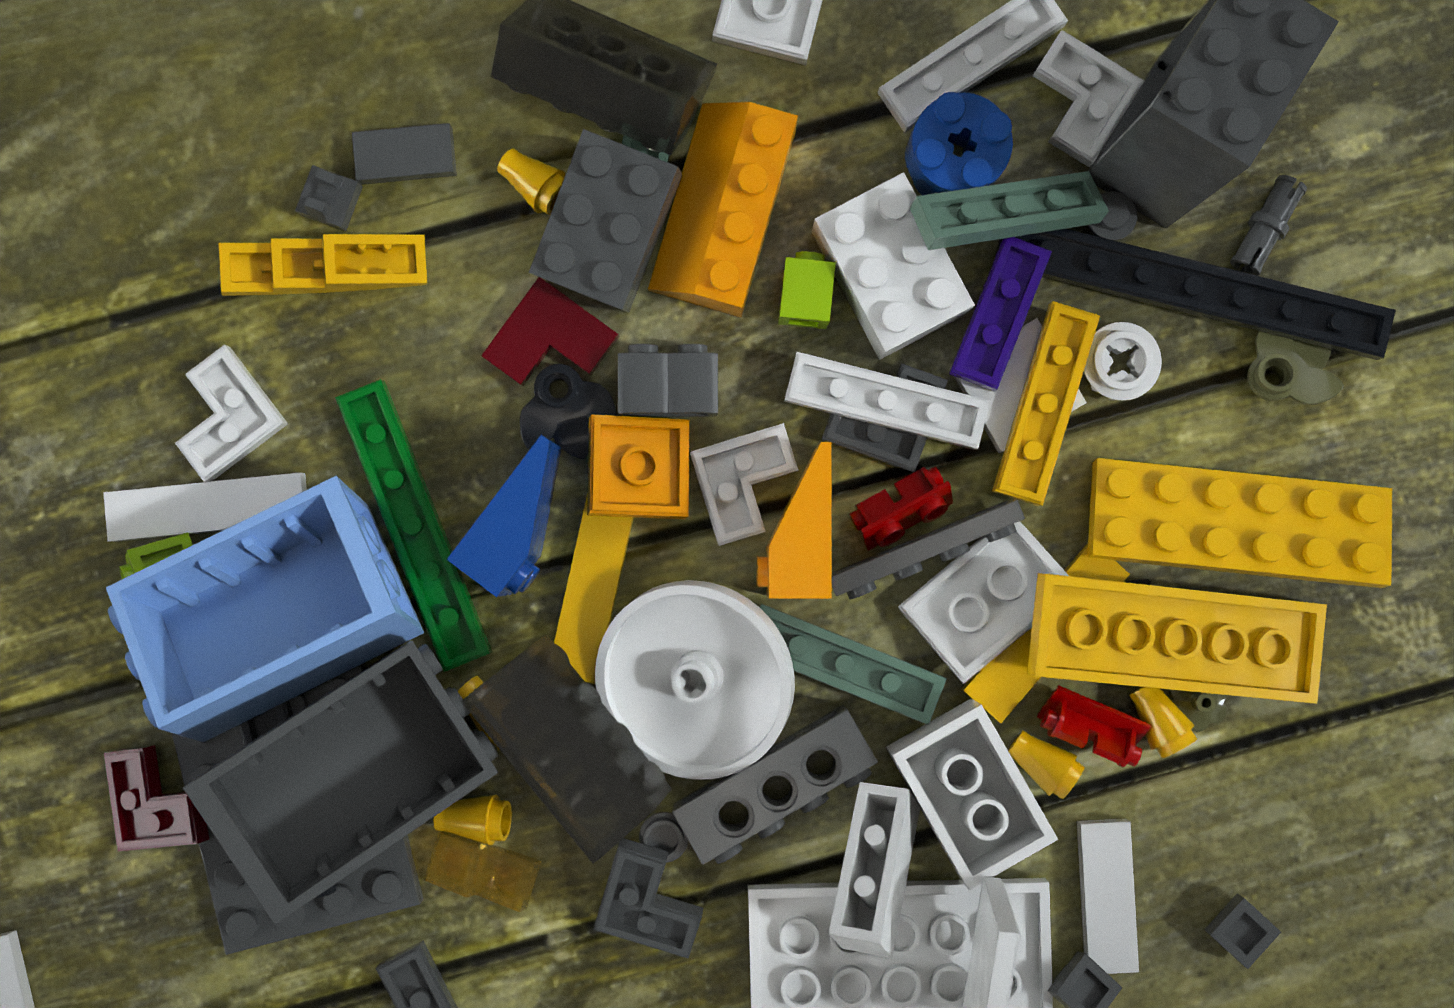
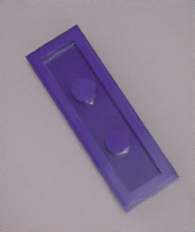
M1015 237L1002 239L950 369V375L991 391H997L1052 251Z

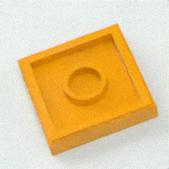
M591 414L589 417L587 516L661 519L688 518L689 420Z

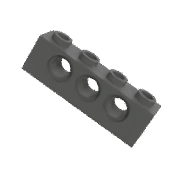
M843 704L774 744L767 753L749 767L735 774L716 778L678 800L673 805L672 813L702 865L712 859L717 864H720L738 854L743 849L740 843L755 834H758L760 839L781 829L786 824L783 818L801 808L803 813L818 808L829 799L827 792L844 783L846 788H850L864 781L872 774L870 767L878 763L848 709ZM817 750H825L833 755L832 767L823 774H814L806 768L808 757ZM778 775L787 778L791 783V788L783 798L772 799L763 792V785L770 777ZM738 801L745 805L748 814L742 822L730 824L721 818L719 813L721 807L727 802Z

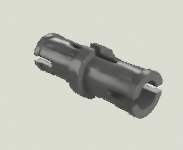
M1279 175L1276 178L1275 184L1260 211L1253 212L1248 221L1250 229L1235 256L1230 260V264L1235 269H1238L1242 263L1245 265L1241 272L1256 276L1260 275L1262 267L1277 240L1284 239L1289 231L1287 223L1300 199L1307 191V186L1303 182H1299L1296 188H1292L1297 180L1296 178L1288 175Z

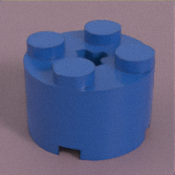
M947 92L928 105L919 116L905 150L906 167L918 192L921 195L994 185L1007 167L1012 154V123L1008 115L1002 112L990 100L972 93ZM954 144L963 148V155L961 157L953 154Z

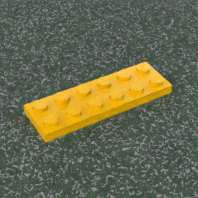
M1097 458L1092 462L1088 558L1385 588L1391 586L1392 488Z
M1037 573L1027 674L1035 677L1317 704L1327 604Z

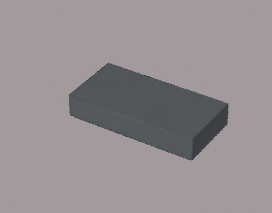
M450 123L352 132L356 181L361 185L457 176L453 128Z

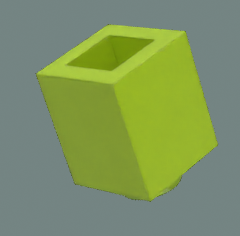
M809 251L796 252L795 258L786 257L783 269L779 325L827 329L831 315L836 262L825 261L824 254Z

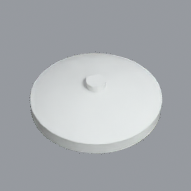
M694 580L675 581L654 587L639 595L624 607L610 623L602 638L596 658L595 683L597 696L606 721L614 734L640 760L659 771L676 777L698 780L715 779L735 774L749 767L767 753L775 743L788 720L793 705L795 691L793 663L780 631L769 616L750 599L730 588L711 582Z

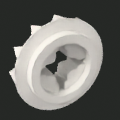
M1128 322L1108 324L1095 332L1083 375L1086 376L1090 383L1092 391L1100 393L1109 400L1123 401L1138 398L1149 391L1159 377L1162 364L1159 346L1148 331L1136 324ZM1133 348L1134 351L1129 355L1130 358L1126 363L1131 369L1130 374L1121 370L1108 376L1107 373L1111 370L1109 367L1113 363V359L1109 355L1110 351L1118 355Z

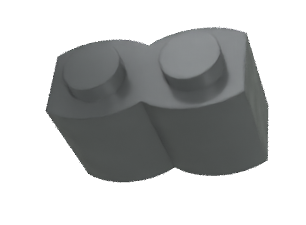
M654 344L629 345L628 353H618L619 416H718V353H708V346L704 344L678 345V353H658V345Z

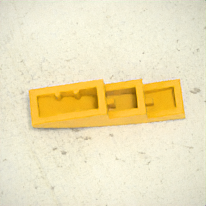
M323 234L322 239L271 238V243H219L222 296L330 293L427 285L425 235Z

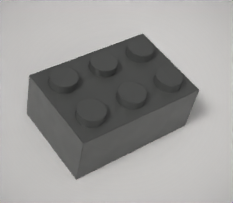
M583 129L529 273L623 311L630 312L683 176L678 166Z

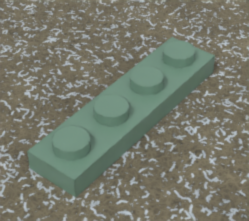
M1089 171L916 196L910 207V211L928 250L1097 224L1109 212Z
M761 603L760 608L773 621L785 640L794 671L929 725L947 678Z

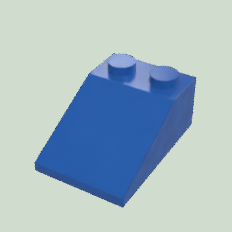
M542 434L447 558L449 562L495 597L511 595L512 593L516 594L518 591L523 593L540 572V569L534 564L542 555L562 449Z

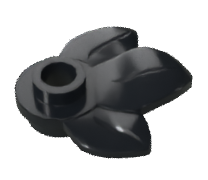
M553 364L544 368L536 377L534 383L535 397L521 411L520 431L523 442L529 450L542 434L550 440L554 438L556 444L570 455L584 459L588 456L589 417L591 414L616 416L615 404L610 393L602 385L582 381L579 374L567 365ZM556 381H564L568 385V392L562 398H555L551 395L550 388Z

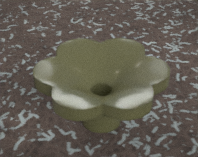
M1169 689V694L1172 697L1171 701L1195 725L1192 731H1203L1208 727L1209 723H1219L1227 714L1226 706L1223 703L1227 695Z

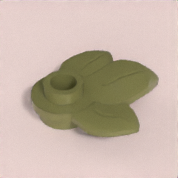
M1261 331L1258 332L1255 339L1257 358L1252 362L1247 373L1248 384L1258 397L1267 401H1280L1289 397L1304 405H1317L1332 399L1344 388L1343 382L1338 377L1323 369L1332 349ZM1266 371H1272L1278 375V385H1272L1266 381L1264 376Z

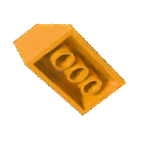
M753 102L702 103L682 171L683 176L676 191L648 291L742 318L795 136L798 115Z

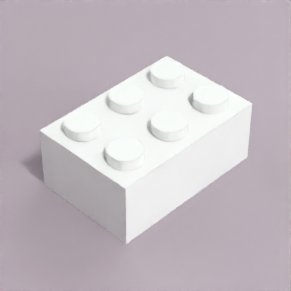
M904 172L815 218L811 231L819 248L825 255L826 261L836 262L834 276L879 360L961 318L975 306L945 248L927 249L910 211L916 194Z
M972 698L930 721L929 725L925 724L886 746L887 751L947 857L968 890L982 884L983 876L994 877L1058 840L982 704Z

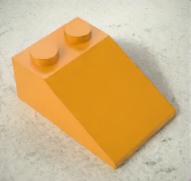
M820 442L815 448L766 546V556H757V586L766 587V596L768 598L832 599V442Z

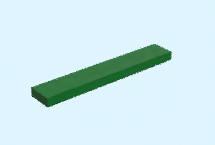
M380 379L335 397L443 671L446 672L492 653L461 571L447 560L453 551L385 381Z

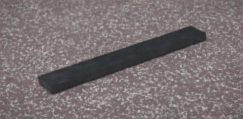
M1069 229L1015 237L1052 251L1044 270L1043 278L1374 360H1380L1385 357L1396 312L1395 309ZM999 239L997 251H998V248H999V246H1000V243H1001L1002 239Z

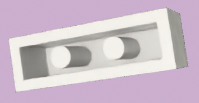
M864 782L859 783L829 929V935L842 949L893 958L920 807L909 789Z

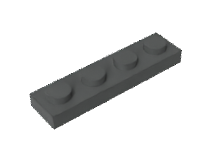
M1010 498L832 572V589L835 596L847 593L849 600L863 596L877 589L874 581L893 574L895 581L901 580L922 571L921 561L938 554L941 561H947L970 551L967 543L986 535L988 542H993L1015 533L1017 530L1014 523L1025 519L1018 500Z

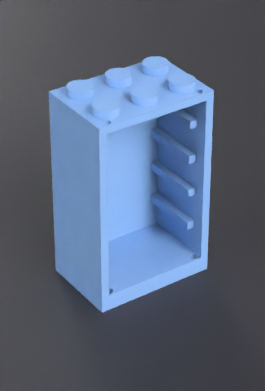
M337 476L106 587L112 606L108 608L109 618L116 630L123 634L129 649V652L125 654V660L132 675L141 681L147 697L143 700L142 705L148 720L154 727L200 742H205L424 633L368 504Z

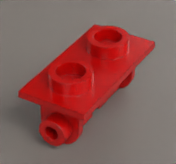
M935 466L929 470L922 467L894 483V487L901 497V500L895 503L886 489H883L855 505L856 510L851 512L849 516L858 531L861 530L868 551L878 545L886 547L897 542L905 534V530L921 521L929 523L940 518L948 510V506L953 504L951 484L949 481L944 483L942 475Z
M1060 685L1057 686L1037 713V718L1042 719L1040 726L1048 730V736L1057 737L1082 749L1088 740L1093 741L1092 753L1113 761L1120 767H1125L1127 764L1135 767L1138 764L1142 755V748L1136 745L1151 729V724Z

